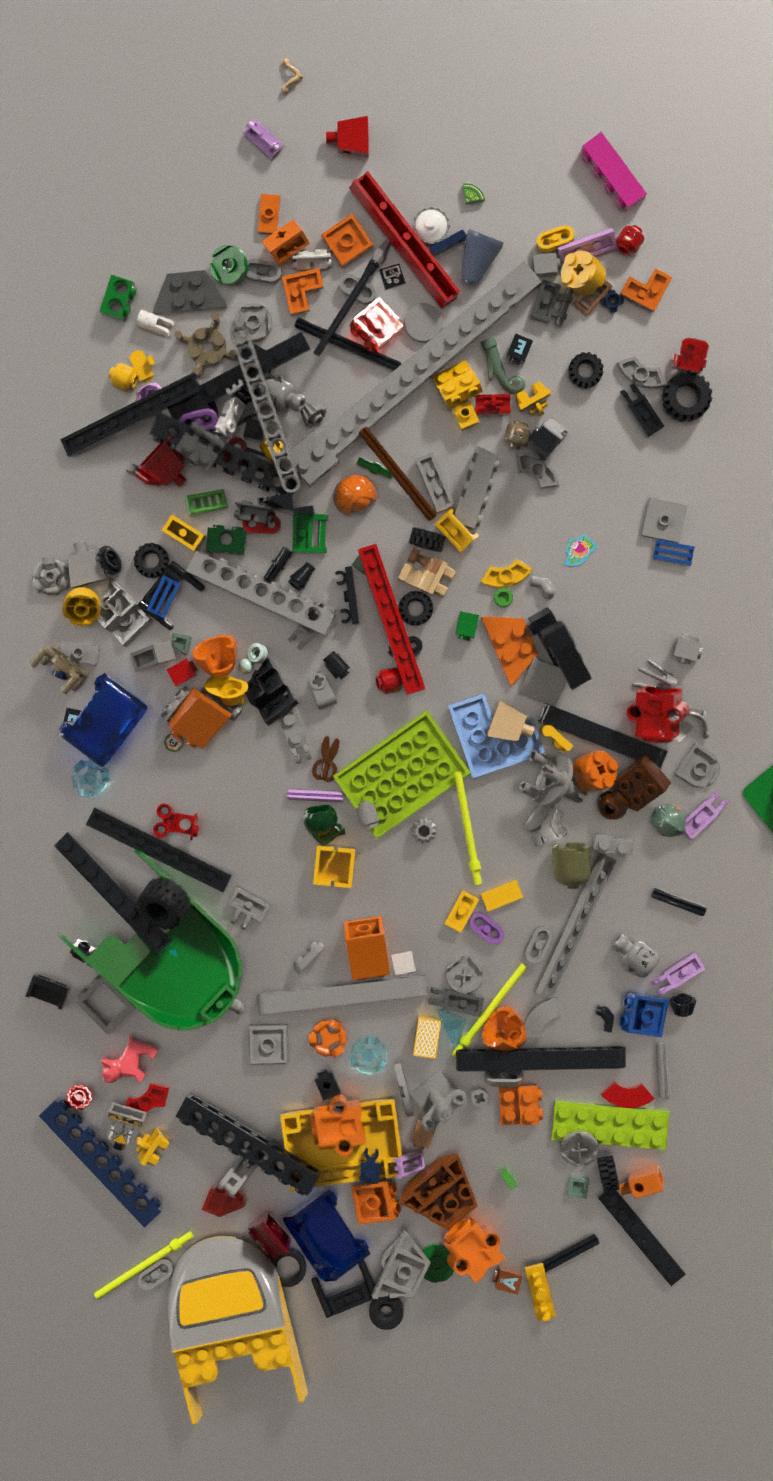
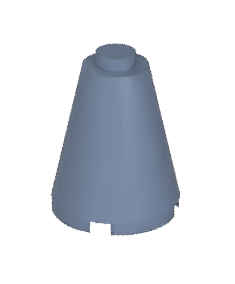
M469 229L461 277L464 278L463 282L473 286L475 282L479 283L502 249L504 242Z

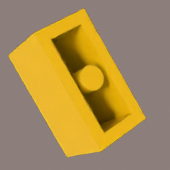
M172 514L161 530L193 552L199 549L206 538L204 534Z

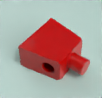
M368 116L338 121L337 131L326 132V144L338 143V153L369 157Z

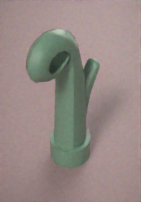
M495 336L480 342L487 356L488 379L492 380L495 373L502 387L509 393L517 394L523 391L525 381L521 376H513L509 380L507 379ZM514 381H519L520 383L519 387L514 388L511 385Z

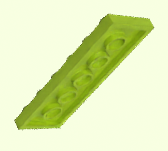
M554 1100L551 1140L562 1141L570 1132L585 1131L592 1134L597 1139L598 1144L666 1150L669 1111Z

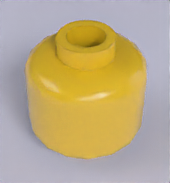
M122 363L117 364L115 368L112 367L108 375L111 378V385L124 391H129L131 388L134 389L139 377L136 374L135 368Z

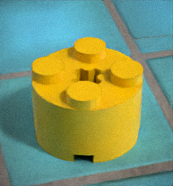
M577 251L565 257V262L561 269L562 282L582 296L592 295L598 287L601 288L606 278V270L598 259L586 251Z

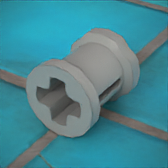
M478 1087L472 1090L471 1101L473 1105L483 1107L487 1104L488 1095L484 1088ZM480 1093H482L484 1099H479V1101H476L477 1099L475 1095H480Z

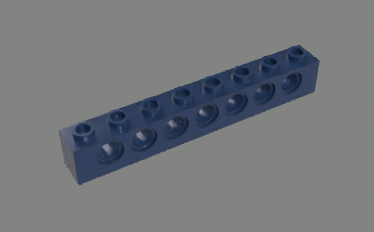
M57 1098L39 1117L145 1228L161 1213L163 1209L161 1201L156 1196L152 1197L148 1193V1187L135 1179L136 1175L129 1168L126 1169L122 1165V1160L116 1154L114 1156L111 1154L109 1146L104 1141L100 1142L95 1137V1131L91 1127L87 1128L82 1123L83 1119L81 1116L73 1113L69 1109L70 1105L64 1099L60 1100ZM65 1115L68 1122L65 1124L61 1123L58 1116ZM72 1129H78L81 1132V1136L74 1137L71 1132ZM85 1143L93 1144L94 1150L87 1151ZM98 1157H105L107 1164H99ZM118 1171L120 1178L114 1179L111 1176V1172ZM131 1185L134 1191L127 1193L124 1190V1186ZM142 1198L146 1200L147 1205L141 1207L138 1205L137 1200Z

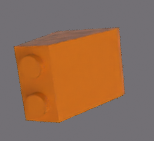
M192 687L191 692L186 696L167 726L172 729L170 733L180 739L181 736L186 738V743L191 747L196 748L198 746L203 749L232 714L223 706Z
M382 916L345 921V939L352 980H364L370 977L389 975L390 967Z

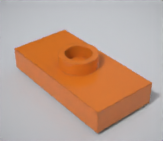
M261 194L258 233L272 234L278 230L280 195Z

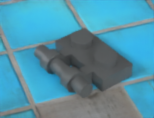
M543 279L531 317L549 323L551 316L556 317L554 325L562 327L563 321L566 320L568 315L566 314L568 306L573 300L572 294L574 290L566 288L565 294L559 293L561 285ZM556 300L562 301L559 311L554 309Z
M193 421L189 428L195 432L194 435L190 436L185 433L175 447V450L208 471L218 454L212 451L213 448L216 446L222 450L225 443L216 434L212 435L205 430L206 427L203 425L199 426ZM200 436L209 441L207 447L197 441Z

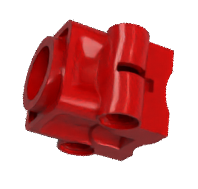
M643 686L642 690H637L636 702L627 709L628 718L631 721H636L635 737L652 743L672 742L679 735L680 722L690 713L688 704L682 702L683 689L671 688L669 690H661L655 686Z

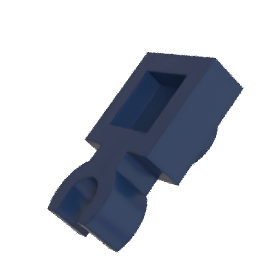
M365 1148L364 1155L367 1161H361L360 1181L379 1183L380 1162H375L379 1156V1150L375 1149V1154L370 1156L368 1148Z

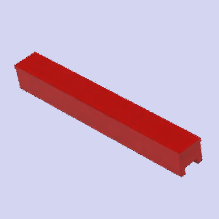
M367 171L363 176L355 179L351 186H349V189L438 305L443 309L456 300L461 291L372 175Z

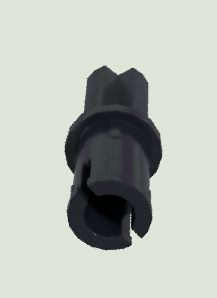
M284 546L282 547L277 557L271 561L273 564L264 576L267 582H273L280 570L285 569L284 566L293 555V552Z

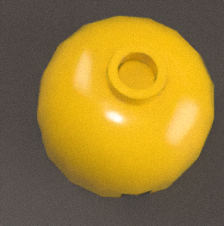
M75 588L69 591L64 598L62 606L63 616L71 620L70 623L73 625L89 626L100 617V598L89 588Z

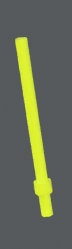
M461 771L454 772L470 858L468 863L469 869L472 871L474 885L482 884L479 870L481 865L480 861L477 860Z
M522 963L467 1034H463L459 1039L460 1043L451 1053L454 1057H456V1050L469 1047L473 1042L472 1038L528 967Z
M189 1231L182 1237L173 1239L168 1246L94 1293L95 1297L100 1299L169 1253L178 1251L182 1248L183 1244L193 1239L194 1235Z

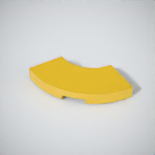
M516 559L512 565L506 568L490 566L480 583L493 588L514 586L523 581L533 569Z

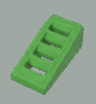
M224 489L187 495L185 497L188 516L228 508ZM215 495H218L220 505H217ZM207 497H211V502H212V506H211V507H209V502H208V498H207ZM202 498L205 508L201 507L200 499ZM193 500L196 502L197 509L195 510L193 508Z

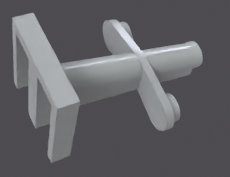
M440 1070L410 1094L426 1113L421 1120V1125L426 1131L435 1130L440 1120L443 1123L448 1121L453 1116L452 1110L464 1105L467 1101L465 1092L456 1090Z

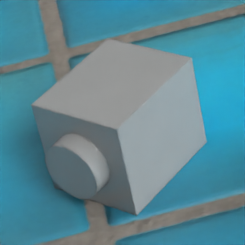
M556 253L538 254L532 257L533 272L538 277L557 276L558 270H561L560 258L556 257Z

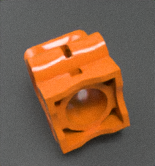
M338 1094L331 1098L330 1105L314 1107V1113H311V1124L315 1145L319 1144L320 1150L336 1148L339 1155L347 1156L352 1152L353 1146L366 1144L365 1128L361 1123L362 1108L360 1099L347 1101L344 1095ZM341 1103L344 1106L342 1108H336L334 1104ZM346 1141L349 1143V1145L342 1146L340 1145V1143Z
M471 1217L462 1219L452 1226L441 1241L450 1252L447 1257L448 1265L458 1275L467 1274L475 1283L484 1277L489 1268L500 1264L505 1259L498 1250L501 1243L500 1237L489 1227H480Z

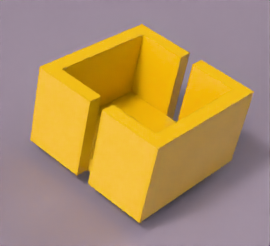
M317 845L313 884L331 886V881H335L334 887L352 888L356 849L338 847V851H336L334 846Z

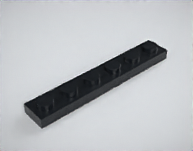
M617 1190L605 1193L603 1191L597 1196L670 1286L686 1275Z

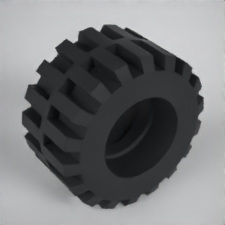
M686 371L685 373L680 372L676 376L674 375L663 389L662 400L664 403L662 405L663 408H666V413L668 415L671 414L674 420L679 419L680 422H691L700 418L708 410L712 401V389L709 388L710 383L704 380L705 377L703 375L700 377L697 372L690 373V371ZM680 387H691L697 393L698 401L693 407H684L678 402L676 392Z
M161 877L152 879L137 899L138 911L143 915L142 917L149 924L164 930L176 928L188 912L191 903L189 902L190 898L187 896V892L180 885Z

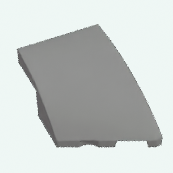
M110 577L106 592L102 594L100 599L101 613L98 621L126 647L153 620Z

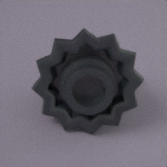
M681 993L669 999L673 1012L678 1017H687L693 1014L696 1005L695 997Z

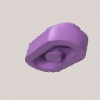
M202 409L185 413L179 420L187 424L186 420L190 419L199 426L203 425L206 427L205 430H209L216 426L217 414L212 409ZM209 415L211 419L206 420L204 417Z
M475 913L470 918L472 930L487 942L499 944L503 940L504 932L502 928L485 914ZM481 919L483 921L482 925H476V920ZM497 931V937H491V932Z

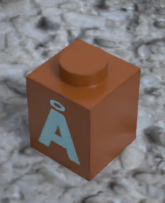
M499 1266L498 1271H494L492 1282L495 1283V1289L518 1295L522 1272Z

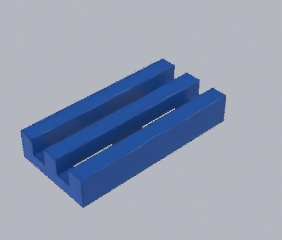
M656 540L653 559L691 566L695 547ZM659 545L689 550V553L659 548ZM658 552L688 557V560L659 556Z
M163 575L147 610L165 618L181 584ZM167 581V582H169V583H168V585H167V587H166V589H165V591H164V593H163V595H162V597H161V599H160V601H159V603H158L156 609L154 610V609H152V608H153V606H154V604H155V602H156V600H157V598H158V596H159V594H160V592H161V590H162V588H163L165 582ZM173 584L175 588L163 612L160 613V608Z

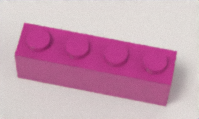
M602 132L582 146V157L587 163L590 162L594 167L593 172L598 178L601 177L603 179L606 190L610 194H614L617 198L615 201L621 209L624 208L627 212L645 199L647 193Z

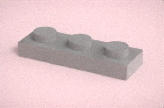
M431 452L415 459L437 513L455 506L434 453Z

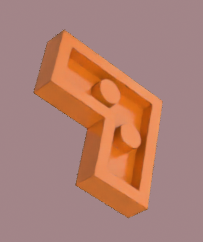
M317 268L282 276L290 314L295 315L308 312L309 307L305 292L324 288L320 269Z
M656 268L647 285L629 276L620 295L654 312L672 277Z

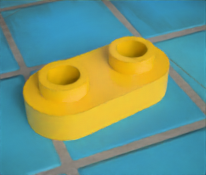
M566 225L545 231L537 237V247L545 253L557 250V247L574 241V231Z

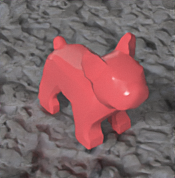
M130 1036L129 1043L121 1057L114 1060L104 1057L101 1059L103 1064V1080L107 1083H114L122 1077H135L141 1083L146 1072L138 1067L140 1055L148 1054L153 1059L158 1049L150 1043H144Z

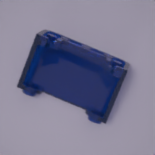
M105 672L95 680L94 689L96 693L74 722H64L60 726L58 733L61 738L100 767L105 766L147 710V705L137 695Z
M329 1189L315 1196L283 1218L285 1226L319 1278L324 1282L338 1280L371 1254L366 1241L354 1238L335 1208L337 1206V1196Z

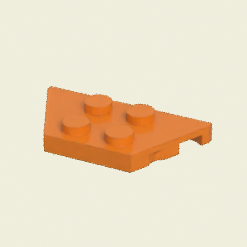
M481 617L508 682L512 685L530 665L533 658L539 654L523 618Z

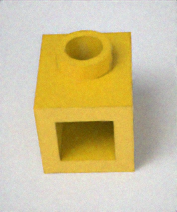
M470 400L467 402L463 401L452 408L461 431L479 424V419Z

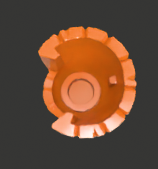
M360 474L346 476L340 480L334 489V505L342 514L351 517L352 510L362 511L369 506L371 500H377V488L367 476H361Z
M217 635L211 637V639H205L203 643L200 642L193 649V658L209 675L216 678L227 677L233 671L236 664V641L230 635Z
M506 1006L498 1008L497 1012L494 1011L489 1016V1020L487 1019V1023L483 1027L484 1031H482L484 1044L489 1048L499 1051L517 1050L527 1039L526 1029L520 1016L515 1010Z

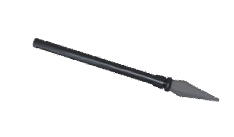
M388 238L373 252L372 259L369 261L360 280L313 353L319 357L369 278L379 268V264L385 260L391 245Z

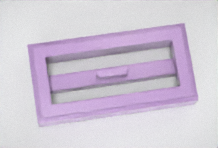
M416 1150L394 1159V1163H397L395 1171L399 1172L396 1174V1178H404L425 1169L422 1150ZM419 1156V1158L403 1163L406 1160ZM420 1163V1165L404 1171V1168Z

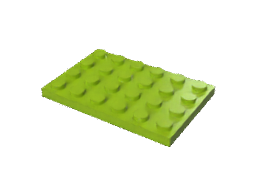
M426 710L333 775V777L355 809L359 807V803L368 800L370 804L374 803L379 818V826L370 828V830L377 839L455 785L454 772L461 771L462 778H465L471 772Z

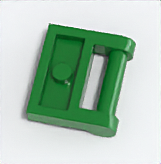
M293 514V553H327L325 538L328 515ZM313 521H318V547H312Z

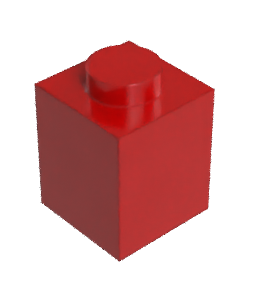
M187 658L166 669L176 687L196 677V671H198L193 660L189 662Z

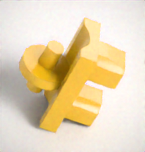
M541 381L531 386L535 396L529 398L525 390L515 395L519 404L517 408L520 412L534 405L535 407L529 409L531 415L536 412L540 416L544 414L543 408L548 406L546 400L542 403H539V401L550 396L551 391L549 388L546 389Z
M157 1128L153 1130L151 1135L146 1133L143 1138L136 1137L135 1142L138 1143L135 1150L139 1152L137 1158L140 1160V1164L145 1166L147 1163L155 1166L160 1157L154 1151L157 1147L164 1151L169 1145L168 1139Z

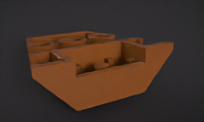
M458 1153L438 1157L409 1181L398 1201L400 1205L412 1209L413 1212L427 1217L430 1221L447 1230L478 1206Z

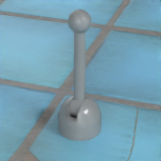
M205 686L201 688L203 694L210 696L232 714L230 717L232 721H235L241 714L243 709L238 705L226 706L218 697L207 692Z

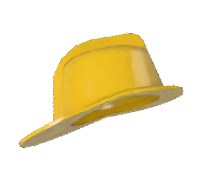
M212 676L206 680L205 689L210 694L218 696L220 701L226 706L243 705L248 684L246 681L230 676L223 678Z

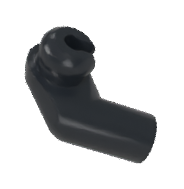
M605 1005L597 1006L595 1012L604 1020L602 1031L612 1033L614 1014Z

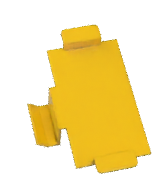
M143 350L132 352L129 358L136 369L140 382L143 380L145 383L151 381V377L154 376L151 365L155 364L152 356L150 355L146 358Z

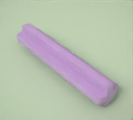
M289 789L287 791V799L343 802L344 793Z

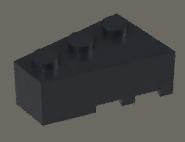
M550 417L540 428L535 427L530 433L527 448L545 461L568 431Z

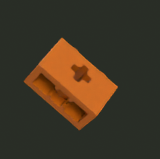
M291 220L262 240L263 245L277 265H280L310 244L304 232L294 220Z

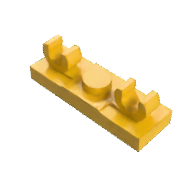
M539 1263L524 1267L537 1321H549L551 1318L556 1317L544 1265Z

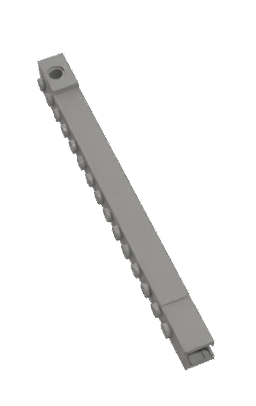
M523 261L504 277L494 289L491 288L320 434L317 435L313 431L290 450L297 473L309 487L313 486L339 464L337 457L361 438L359 431L362 428L368 427L370 430L432 378V376L508 314L512 307L515 308L540 287L542 281L527 263Z

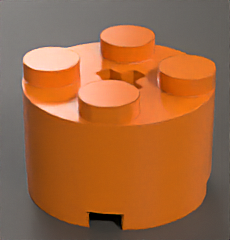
M595 751L577 758L573 764V777H576V785L587 793L612 787L617 777L618 763L604 751Z

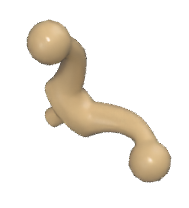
M284 58L282 64L294 73V77L281 88L282 93L286 94L289 91L288 87L293 83H298L299 79H303V75H300L299 69L289 64V59Z

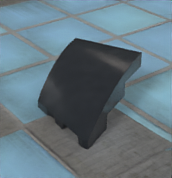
M293 493L257 498L259 504H268L276 511L293 514L316 513L315 505L296 508Z
M267 655L259 670H255L251 680L247 682L248 690L245 694L249 703L259 710L264 722L267 725H271L299 703L288 683Z

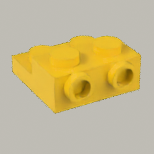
M466 360L432 376V380L448 409L483 392L478 378Z

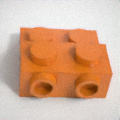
M537 1084L499 1087L501 1125H540L539 1120H543V1110L539 1108L538 1101H542V1091L538 1089Z
M391 1179L379 1180V1183L372 1182L351 1186L358 1224L393 1221L399 1217L398 1214L401 1212V1207L395 1200L397 1187L394 1183L392 1184Z

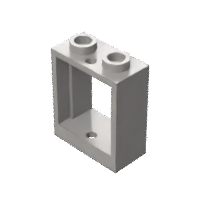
M98 975L91 981L93 986L89 990L84 988L77 995L79 1000L76 1003L109 1035L136 1007L103 977ZM102 983L126 1005L108 1025L84 1002Z

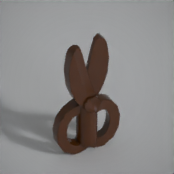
M325 736L321 747L323 759L317 760L312 768V774L316 780L323 779L326 782L334 780L333 775L337 773V767L331 761L339 749L338 738L334 740L329 749V737ZM322 763L321 772L319 776L317 775L316 770L317 766ZM331 765L333 768V773L331 777L327 778L329 767Z

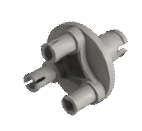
M533 750L530 753L529 760L542 766L535 786L527 781L521 782L519 786L521 793L530 796L532 800L545 807L556 804L563 796L577 803L583 802V799L578 797L579 794L577 793L579 792L587 796V792L582 791L576 785L577 781L572 779L573 765L568 757L563 755L555 757L546 756L537 750Z

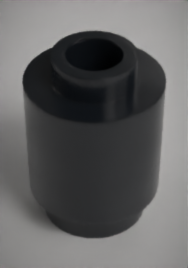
M333 651L323 659L324 666L335 679L340 678L342 680L350 673L348 670L350 668L349 664L339 653L337 654Z

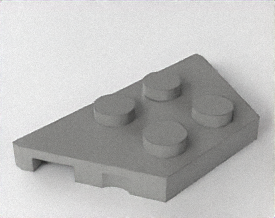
M402 1230L371 1294L373 1299L389 1296V1298H398L399 1296L414 1297L430 1265V1260L405 1230Z

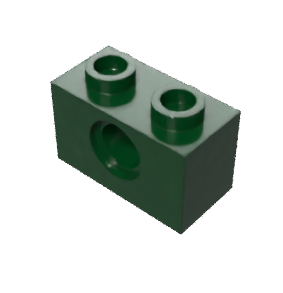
M213 525V528L208 527L206 551L245 556L247 532L243 531L242 527H232V530L224 529L223 525ZM224 535L232 537L230 544L224 545L222 543Z

